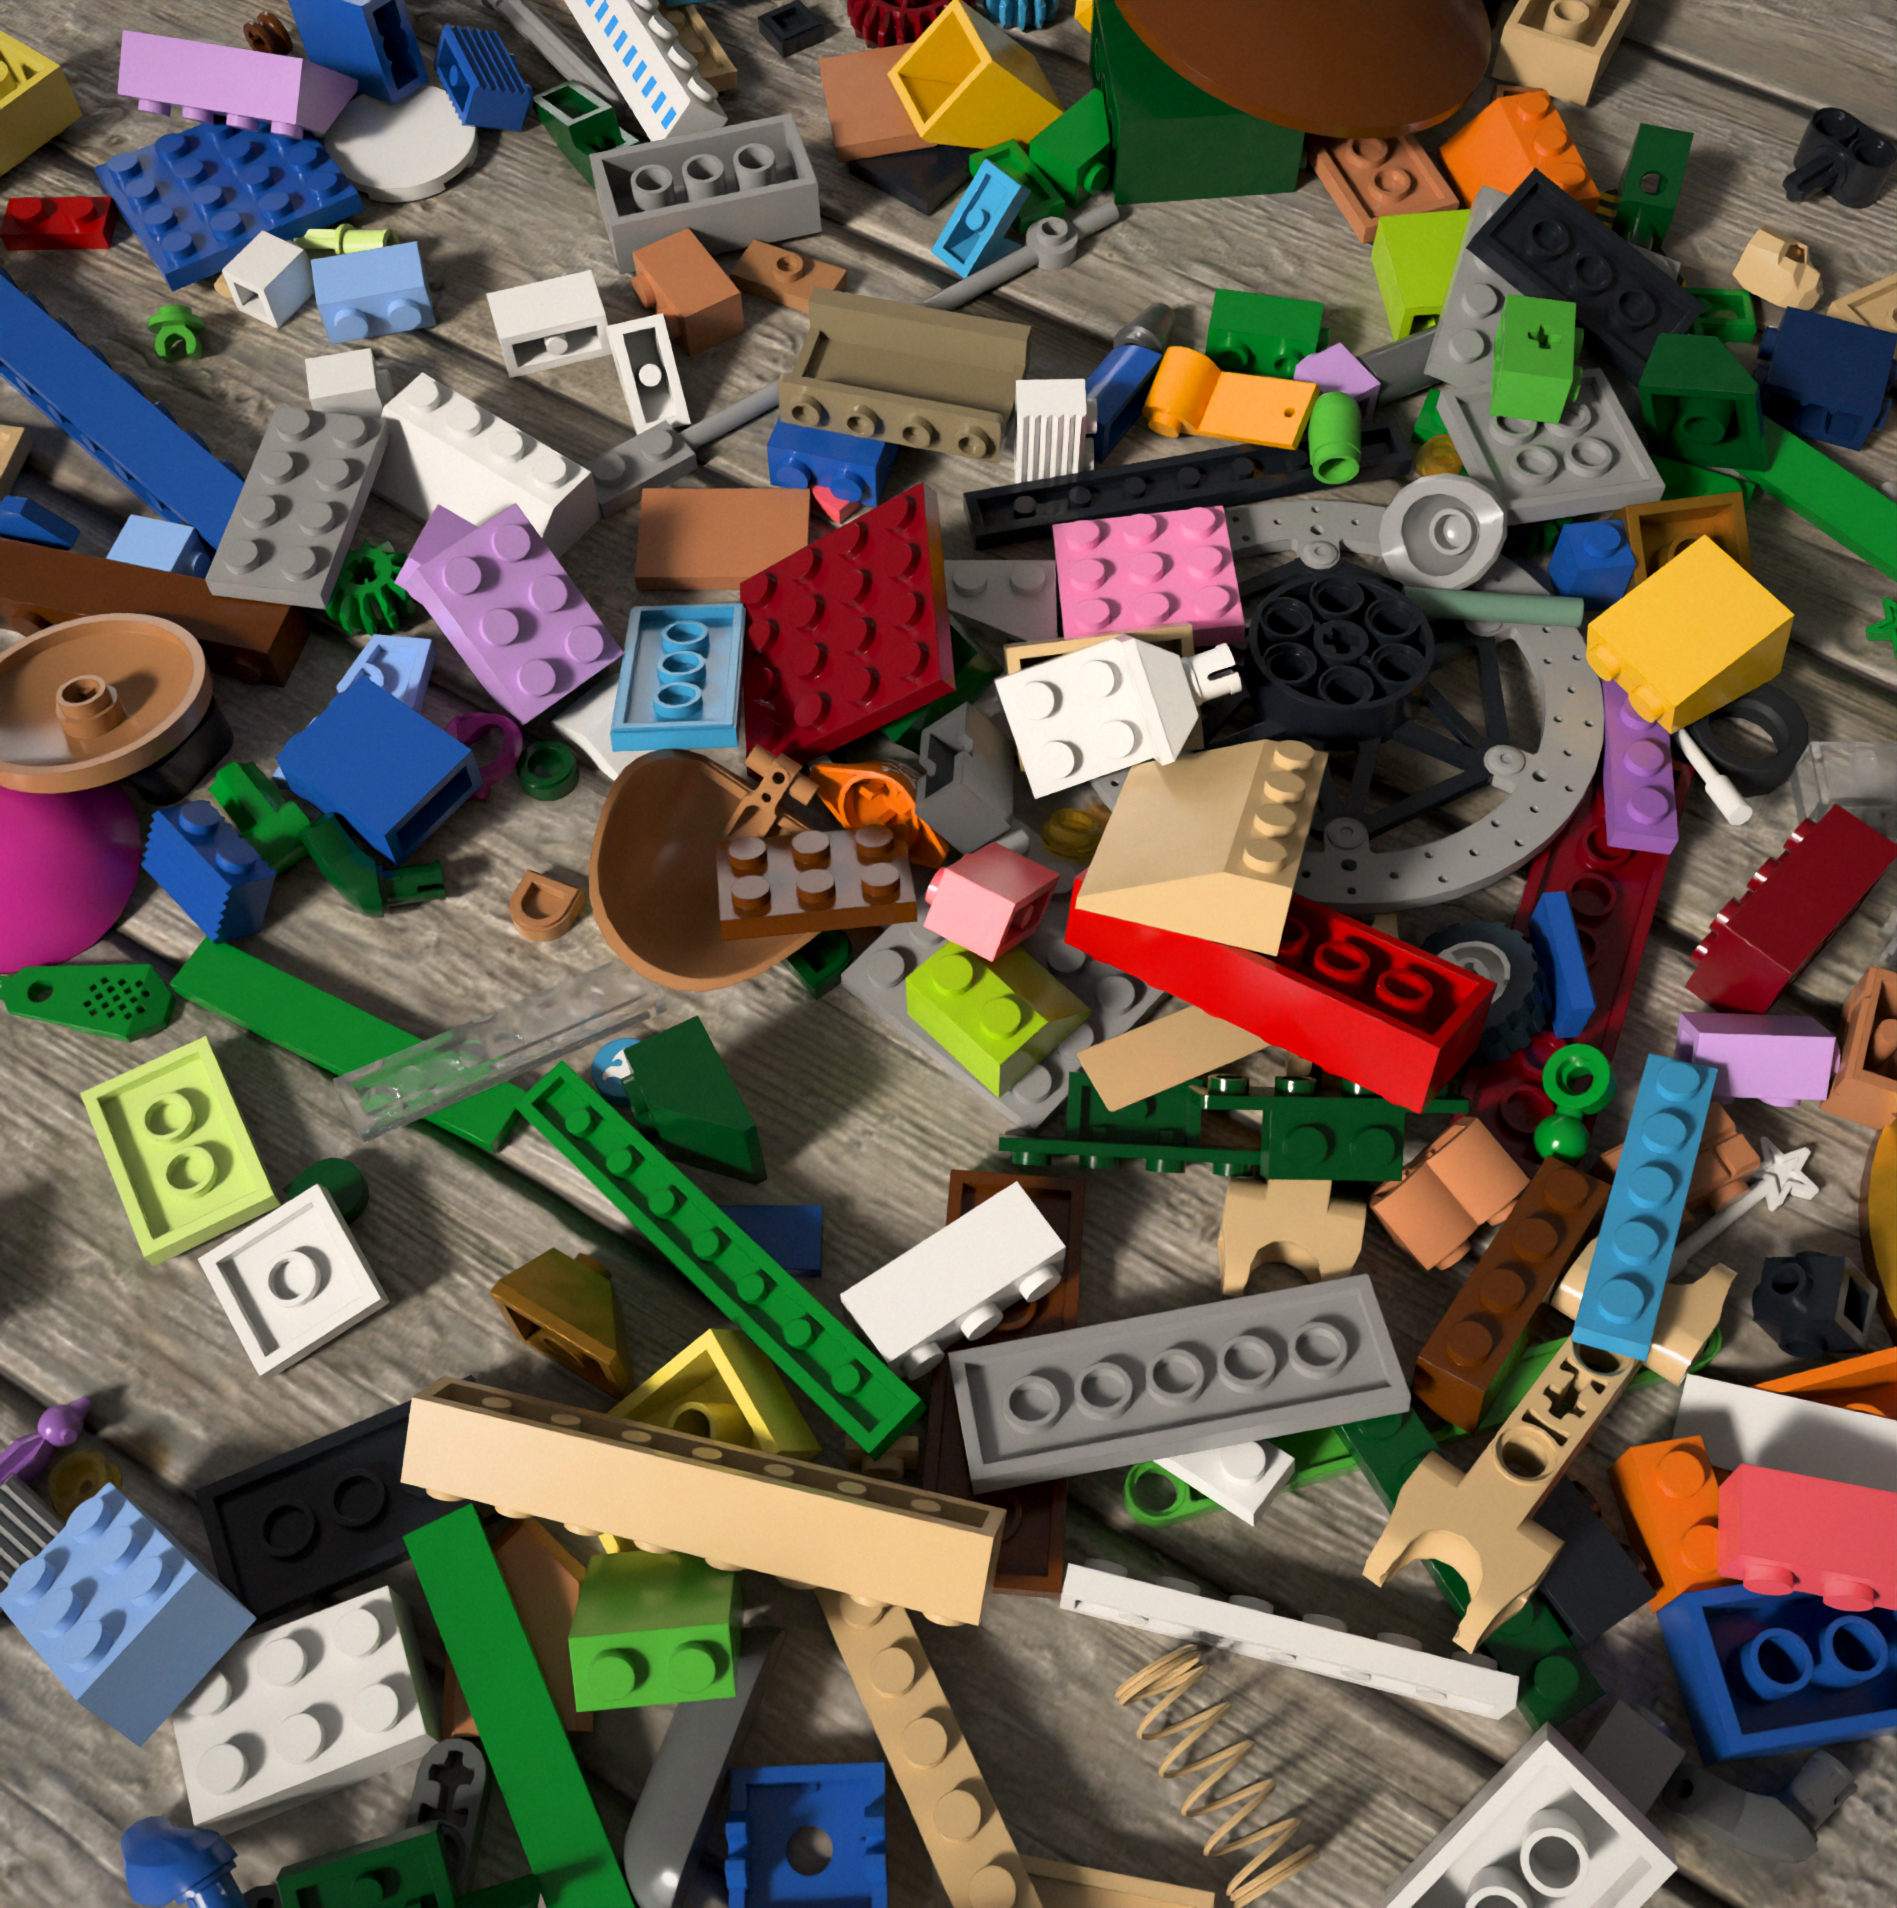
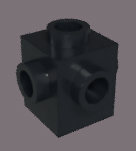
M1816 1251L1798 1252L1795 1257H1765L1760 1284L1755 1287L1752 1295L1753 1321L1778 1344L1782 1351L1792 1356L1816 1359L1820 1358L1823 1353H1867L1878 1289L1847 1256H1829Z

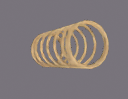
M1188 1644L1170 1652L1134 1674L1116 1689L1114 1698L1119 1699L1118 1705L1127 1706L1178 1686L1158 1703L1139 1724L1137 1738L1147 1741L1162 1738L1206 1720L1165 1757L1159 1766V1777L1168 1779L1180 1777L1234 1755L1187 1797L1181 1807L1182 1816L1192 1818L1204 1815L1261 1791L1209 1838L1204 1846L1203 1855L1209 1857L1220 1856L1287 1829L1246 1865L1228 1884L1226 1895L1230 1896L1229 1900L1234 1902L1233 1908H1242L1318 1860L1321 1852L1315 1851L1316 1845L1310 1843L1242 1887L1236 1888L1251 1872L1298 1831L1301 1820L1291 1818L1235 1842L1212 1849L1231 1828L1275 1790L1278 1781L1267 1779L1213 1803L1188 1810L1211 1785L1250 1753L1255 1743L1254 1741L1247 1740L1193 1764L1165 1772L1181 1752L1224 1717L1232 1707V1703L1225 1702L1167 1728L1143 1734L1146 1727L1160 1712L1209 1672L1210 1666L1202 1665L1183 1674L1199 1661L1202 1653L1196 1651L1198 1645Z

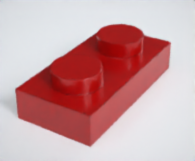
M112 196L9 198L0 230V237L8 251L110 249L119 212Z

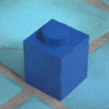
M1616 519L1563 525L1547 568L1555 596L1583 598L1584 612L1607 610L1623 597L1636 567V562L1622 520Z

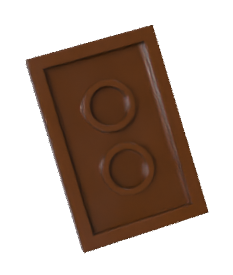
M872 824L858 829L827 832L811 830L797 835L766 838L742 837L734 841L715 842L719 913L723 941L918 922L917 902L903 824L889 826Z

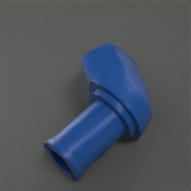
M150 1816L134 1823L121 1838L123 1868L128 1889L134 1902L144 1906L164 1907L175 1900L178 1906L186 1902L189 1908H250L230 1872L237 1867L234 1859L238 1857V1854L218 1832L202 1828L175 1827L164 1816Z

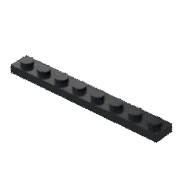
M1395 417L1361 423V461L1359 462V472L1353 479L1341 484H1327L1316 479L1313 474V467L1310 464L1308 433H1304L1297 450L1246 443L963 493V508L975 550L978 551L1053 537L1052 524L1187 510L1195 507H1226L1406 475L1410 472L1413 458Z

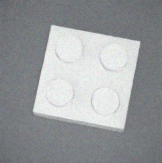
M318 1183L198 1258L260 1377L268 1379L278 1375L390 1303L326 1187Z

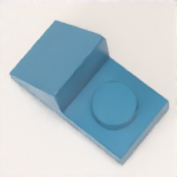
M985 158L931 252L965 279L1019 250L1022 244L1007 231L1031 193V190L997 163Z

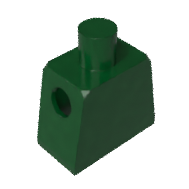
M1640 123L1616 190L1609 222V228L1625 241L1658 254L1677 206L1694 133ZM1645 175H1659L1656 194L1642 190L1641 181Z

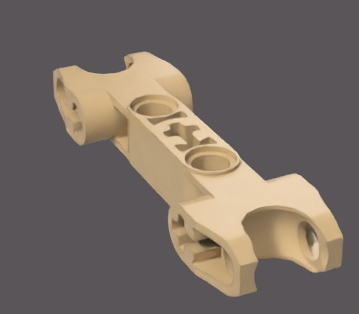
M1397 911L1376 913L1372 928L1399 939ZM1287 1051L1283 1076L1311 1077L1320 1081L1318 1088H1341V1079L1343 1077L1332 1075L1320 1066ZM1230 1176L1217 1242L1220 1266L1219 1301L1243 1297L1244 1287L1251 1273L1266 1263L1288 1264L1300 1270L1310 1284L1350 1277L1362 1248L1366 1202L1330 1196L1332 1180L1266 1179V1182Z
M1598 1237L1590 1241L1571 1266L1550 1303L1552 1307L1574 1321L1577 1317ZM1719 1262L1717 1265L1712 1266L1705 1276L1693 1284L1673 1285L1666 1282L1646 1362L1573 1342L1572 1332L1467 1474L1435 1451H1431L1402 1486L1388 1524L1369 1555L1362 1575L1381 1588L1385 1583L1390 1582L1401 1569L1414 1560L1436 1559L1453 1566L1467 1582L1471 1602L1452 1641L1472 1654L1495 1630L1523 1609L1564 1547L1565 1541L1532 1519L1536 1512L1543 1505L1642 1365L1677 1387L1680 1385L1703 1353L1708 1339L1719 1323L1726 1295L1738 1273ZM1584 1363L1594 1364L1605 1373L1596 1372L1588 1368ZM1564 1401L1573 1410L1571 1413L1564 1415L1560 1420L1554 1416ZM1505 1464H1518L1526 1468L1533 1477H1521L1513 1473Z

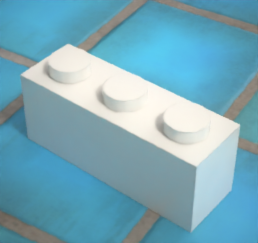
M1016 1181L841 1293L844 1319L859 1341L899 1379L907 1375L909 1380H914L935 1368L945 1356L943 1350L964 1336L969 1341H973L990 1332L1003 1319L1002 1311L1023 1297L1027 1302H1033L1049 1293L1061 1280L1060 1273L1064 1269L1066 1246Z

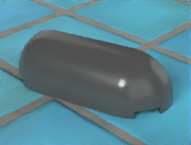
M771 1625L742 1627L736 1697L680 1702L677 1704L627 1828L622 1847V1870L637 1908L683 1907L730 1785V1768H736L788 1634L786 1629Z

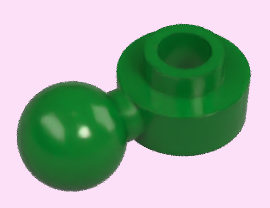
M1586 1044L1564 1046L1552 1054L1545 1064L1542 1075L1543 1087L1548 1097L1557 1105L1555 1114L1544 1118L1534 1132V1147L1542 1160H1545L1547 1155H1550L1571 1166L1582 1160L1588 1151L1590 1143L1588 1130L1582 1123L1583 1116L1601 1111L1611 1102L1615 1095L1617 1074L1613 1065L1599 1050ZM1587 1074L1593 1075L1592 1086L1587 1091L1582 1093L1574 1091L1575 1082L1579 1077Z

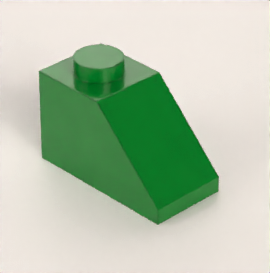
M1094 88L1030 140L1029 158L1065 200V204L1074 210L1092 195H1098L1106 186L1110 176V168L1108 167L1110 137L1103 92Z

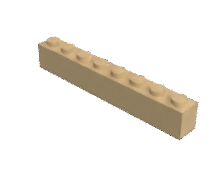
M448 1376L441 1377L412 1397L400 1481L426 1488L427 1494L438 1500L461 1501L470 1499L494 1505L495 1510L499 1514L507 1517L530 1518L538 1516L562 1522L568 1531L584 1536H597L604 1533L634 1540V1544L638 1548L647 1552L664 1554L679 1551L703 1557L708 1565L719 1570L741 1571L751 1569L775 1575L779 1582L795 1589L806 1590L820 1586L848 1593L853 1601L867 1607L884 1608L896 1605L923 1612V1615L928 1620L944 1626H961L966 1623L979 1625L992 1596L1007 1513L1006 1509Z

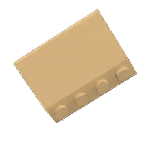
M1263 739L1177 756L1175 762L1163 766L1157 761L1132 765L1078 893L1075 908L1277 957L1329 753L1313 750L1309 745L1300 741L1285 740L1277 742Z

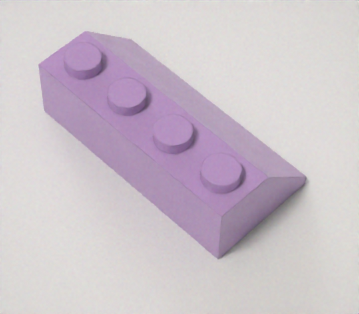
M123 30L117 94L138 100V110L142 112L170 117L171 108L181 109L182 118L214 125L215 115L227 117V126L252 132H258L259 123L271 125L270 133L302 140L303 130L325 134L358 89V80L302 58Z

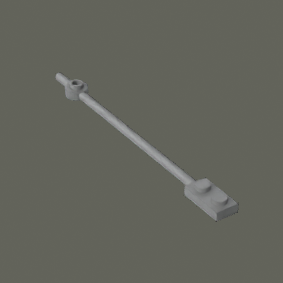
M1108 201L1071 222L1058 217H1046L1037 220L1027 230L1026 246L917 305L952 311L1032 266L1044 270L1066 268L1076 259L1078 241L1119 219L1118 209L1112 201ZM779 379L680 433H677L665 420L581 465L592 473L603 519L605 520L642 500L643 488H664L698 469L694 450L779 405L777 385Z

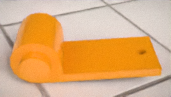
M1171 346L1165 352L1142 408V413L1149 420L1148 426L1150 429L1170 438H1176L1179 433L1297 450L1321 388L1316 383L1223 372L1210 358L1202 353L1186 347Z

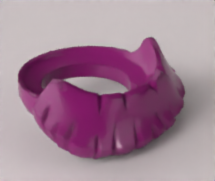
M468 712L462 716L457 715L444 730L468 748L482 738V736L488 735L492 728H501L504 731L505 742L502 751L489 765L478 768L483 785L469 798H489L491 794L490 787L509 775L520 758L523 748L521 729L515 722L504 715Z

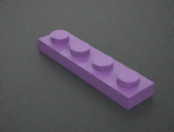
M1599 677L1605 713L1601 757L1607 846L1670 855L1679 840L1669 732L1656 720L1653 723L1644 720L1632 707L1628 693L1613 679L1605 681Z

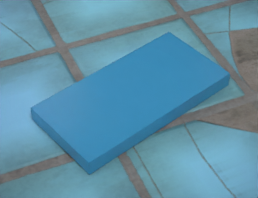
M743 603L639 606L631 608L610 730L613 752L738 747L746 653L744 647L746 609L743 607Z

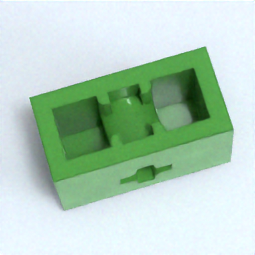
M1507 294L1494 338L1489 415L1552 424L1559 423L1565 402L1576 401L1582 380V366H1574V363H1577L1584 338V328L1575 327L1576 303Z

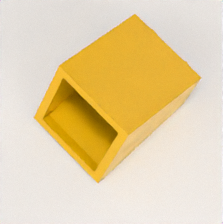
M952 0L888 72V76L920 137L928 143L987 149L1014 139L1023 151L1029 154L1030 140L1066 112L1033 54L962 0Z
M1704 534L1588 624L1586 659L1600 678L1605 681L1613 679L1628 693L1632 707L1644 720L1650 723L1656 720L1665 730L1673 734L1760 687L1781 673L1795 614Z

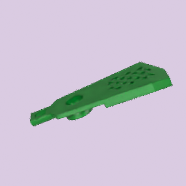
M151 964L23 967L12 977L0 976V1000L4 1001L9 1014L66 1026L70 1030L129 1043L166 1029L176 1003L175 997ZM46 989H53L51 996L47 1000L35 1002L39 993Z

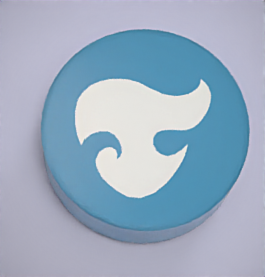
M621 1038L611 1041L598 1051L593 1060L592 1076L599 1094L611 1104L631 1106L620 1081L621 1078L631 1074L623 1049L640 1042V1040Z

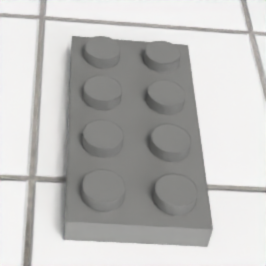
M276 406L205 578L211 595L326 609L391 436L387 420Z

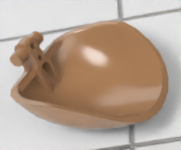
M759 744L753 748L744 765L764 777L758 787L707 756L683 749H660L642 755L626 766L612 783L602 807L594 835L589 862V896L594 919L607 945L637 974L674 990L705 992L723 989L758 976L796 952L820 933L807 932L730 941L722 940L715 842L734 841L742 837L766 838L797 835L811 830L818 831L789 810L783 803L786 794H789L807 806L820 785L801 773L803 766L784 753L777 757Z

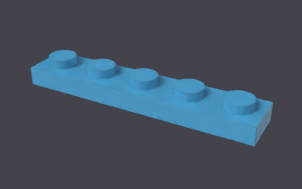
M1648 1054L1572 1335L1573 1342L1647 1361L1718 1069Z

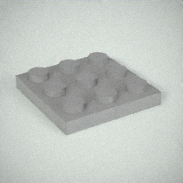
M1601 368L1582 371V380L1575 402H1565L1558 424L1489 415L1491 383L1440 391L1436 408L1469 477L1475 479L1496 494L1508 512L1507 526L1622 509L1626 505L1658 502L1662 497L1666 486Z

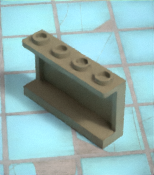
M814 287L808 302L810 329L792 374H781L777 384L780 422L963 456L970 459L1000 463L1015 415L1016 380H1026L1030 367L1032 326Z

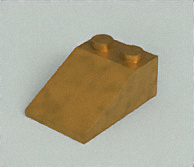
M1742 491L1626 505L1607 519L1622 520L1636 562V567L1623 597L1704 534L1754 578Z

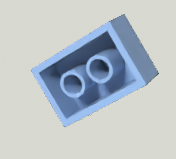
M110 1481L94 1497L81 1503L72 1512L66 1526L36 1557L27 1560L15 1571L8 1586L0 1594V1607L73 1698L139 1747L149 1739L257 1619L162 1524Z

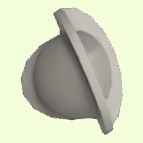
M1441 473L1418 478L1400 489L1383 513L1378 537L1382 556L1389 573L1405 587L1450 590L1466 588L1480 580L1497 561L1507 537V510L1492 490L1471 477Z

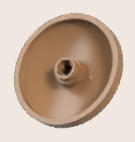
M111 613L82 617L48 627L0 653V786L20 792L37 794L86 790L132 775L152 765L174 750L198 726L210 705L213 694L212 673L196 638L180 625L163 618L135 613Z

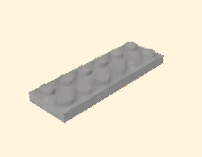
M1368 1273L948 1353L974 1495L1409 1412L1411 1401L1405 1377Z

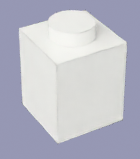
M263 230L222 269L237 309L277 329L315 293L310 259L304 249L293 241L282 240Z
M371 348L305 359L309 400L313 410L380 418L386 403H389L395 397L388 369L378 370Z

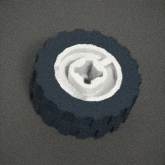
M1471 920V923L1462 925L1456 923L1447 926L1448 929L1438 934L1436 932L1426 938V942L1419 949L1498 983L1478 1047L1463 1065H1474L1475 1068L1487 1066L1489 1062L1496 1060L1501 1062L1510 1058V1054L1519 1048L1523 1050L1532 1042L1531 1038L1537 1031L1540 1032L1546 1023L1544 1018L1547 1011H1551L1552 1000L1549 996V991H1552L1550 981L1531 943H1528L1525 936L1517 929L1511 930L1505 923L1497 921L1485 923L1484 920Z

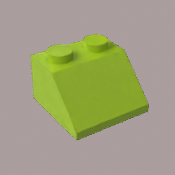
M949 940L905 978L907 1014L998 1099L1091 1016L1092 1011L1019 945H1016L991 962Z

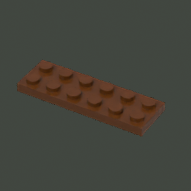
M951 1169L946 1226L1017 1181L1064 1243L1066 1250L1064 1269L1060 1273L1061 1280L1049 1293L1033 1302H1027L1023 1297L1002 1311L1003 1319L984 1336L973 1341H969L964 1336L943 1350L944 1358L932 1370L922 1489L1007 1510L992 1594L1060 1599L1062 1592L1068 1477L974 1495L948 1353L1077 1328L1086 1179Z

